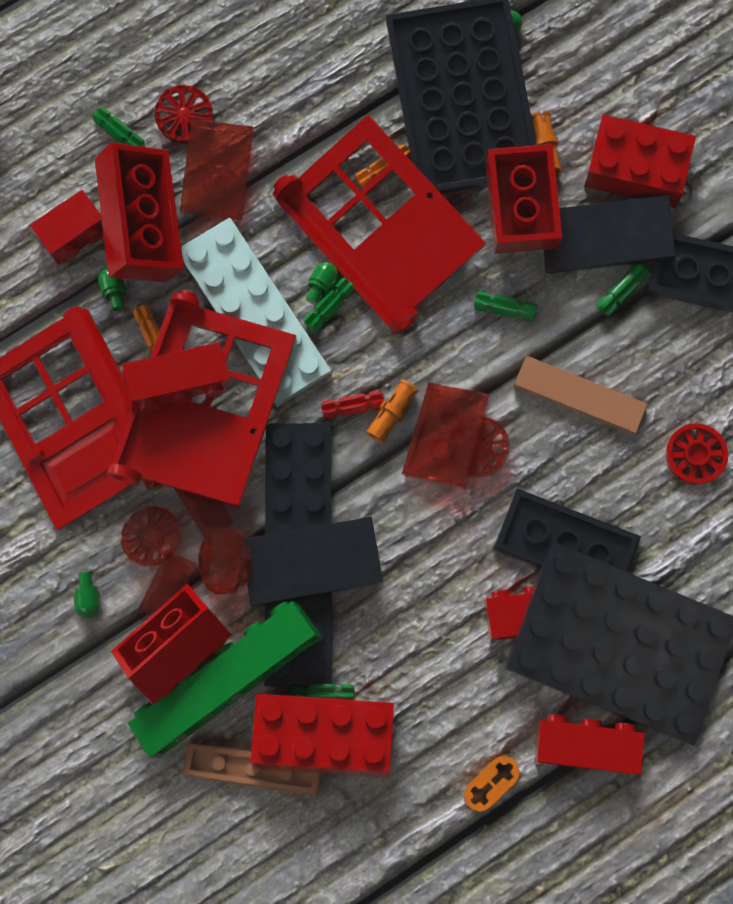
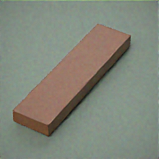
M527 355L514 384V387L632 435L636 434L647 406L645 402Z
M188 741L182 776L318 796L320 773L252 769L250 764L251 751Z

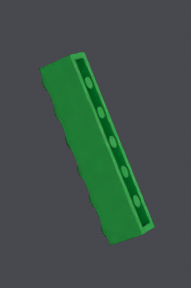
M293 601L289 604L287 602L279 604L270 612L272 617L262 624L256 622L249 626L243 632L245 637L235 644L233 642L225 644L216 652L217 657L208 664L206 662L200 663L198 669L190 674V677L184 682L175 685L173 691L167 697L161 698L154 705L149 702L134 712L136 717L127 724L148 757L160 758L320 640L322 636L301 606Z

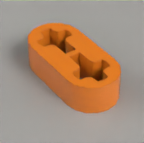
M501 756L489 763L465 788L464 801L467 806L475 811H486L499 800L519 778L520 770L516 761L511 757ZM500 763L504 766L509 763L512 766L509 772L512 778L509 781L502 778L494 784L491 779L498 773L496 765ZM489 783L492 788L485 795L488 800L486 804L483 805L481 802H477L474 805L471 802L474 796L471 789L473 787L482 789Z

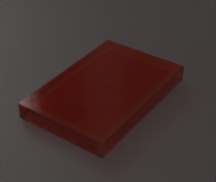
M191 119L180 213L227 219L230 217L235 220H243L254 127Z
M428 382L402 474L405 477L466 490L492 397L490 394Z

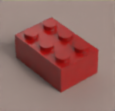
M603 114L597 131L584 187L635 199L669 195L670 207L676 208L683 195L696 136Z
M553 144L488 149L485 165L494 254L558 249L562 240Z
M186 584L119 643L111 653L128 679L154 705L161 698L167 697L173 691L174 686L185 676L194 673L200 666V663L212 652L221 649L232 634L195 591Z

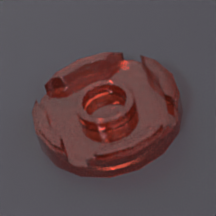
M214 529L207 534L198 554L200 576L207 589L214 594H234L238 592L236 590L239 587H243L248 581L251 570V552L249 547H245L243 540L246 539L242 533L235 529Z

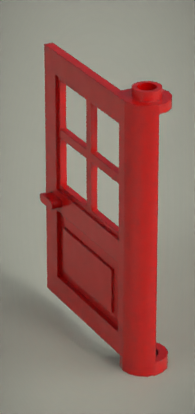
M369 114L299 178L296 175H283L273 186L275 190L272 195L338 271L354 285V289L394 334H399L408 328L419 315L415 308L486 245V242ZM368 142L388 166L360 190L342 171L340 166ZM335 171L355 193V196L327 220L307 196ZM394 171L415 195L391 217L386 219L366 195ZM361 200L382 225L353 249L333 225Z
M181 290L180 293H174L171 297L150 357L184 350L192 326L228 336L223 349L225 362L228 360L235 338L271 348L261 379L228 370L230 379L258 386L248 418L212 408L211 405L214 397H206L204 405L191 401L179 405L168 402L159 404L160 407L149 412H140V409L132 411L131 409L107 475L118 482L132 486H138L140 480L145 479L239 507L296 340V335L204 309L203 304L198 300V295L187 290Z
M80 307L67 310L63 314L62 319L0 357V421L55 529L58 531L132 486L118 482L107 475L131 410L123 374L95 324L90 311ZM71 338L85 366L54 385L40 356ZM33 361L48 390L17 408L3 380ZM89 373L104 402L73 421L58 392ZM52 396L66 426L35 444L21 415ZM141 479L147 490H154L163 486L162 484Z

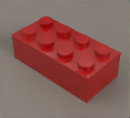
M111 142L94 158L109 278L167 282L184 270L169 151Z
M256 694L250 759L252 769L388 778L390 774L394 703Z

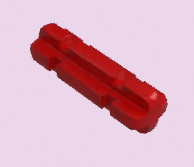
M378 390L369 392L367 396L363 393L342 397L334 402V399L326 400L321 403L324 419L328 420L337 418L339 414H342L343 417L368 412L367 409L372 408V411L379 410V407L385 400L382 391Z

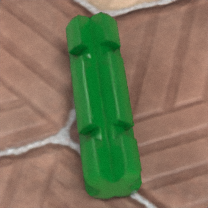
M99 107L93 113L92 119L94 123L101 129L104 128L105 132L120 144L146 146L144 140L139 135L133 134L129 127L115 116H111V113L104 107Z
M633 264L627 271L628 275L624 274L607 291L608 296L603 295L597 301L596 307L603 315L610 316L618 308L617 304L621 305L638 288L637 283H642L649 276V271L643 264Z
M342 278L335 285V290L331 289L314 307L315 311H310L306 315L303 322L310 331L317 332L324 325L323 321H328L344 304V299H348L355 292V287L349 280Z
M479 291L475 297L474 309L484 312L488 309L493 314L512 318L521 316L522 320L533 321L537 311V304L528 301L519 303V299L500 295L490 297V293Z
M291 684L289 686V696L355 700V688L352 684H340V687H336L335 684H308V686Z

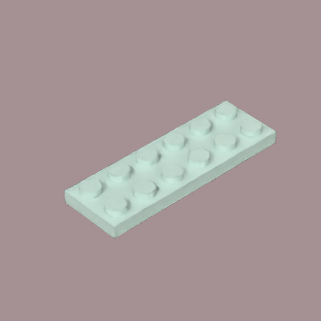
M230 217L181 247L183 263L215 312L296 335V340L274 402L277 407L332 374L331 369ZM235 338L236 345L257 377L261 379L271 348Z

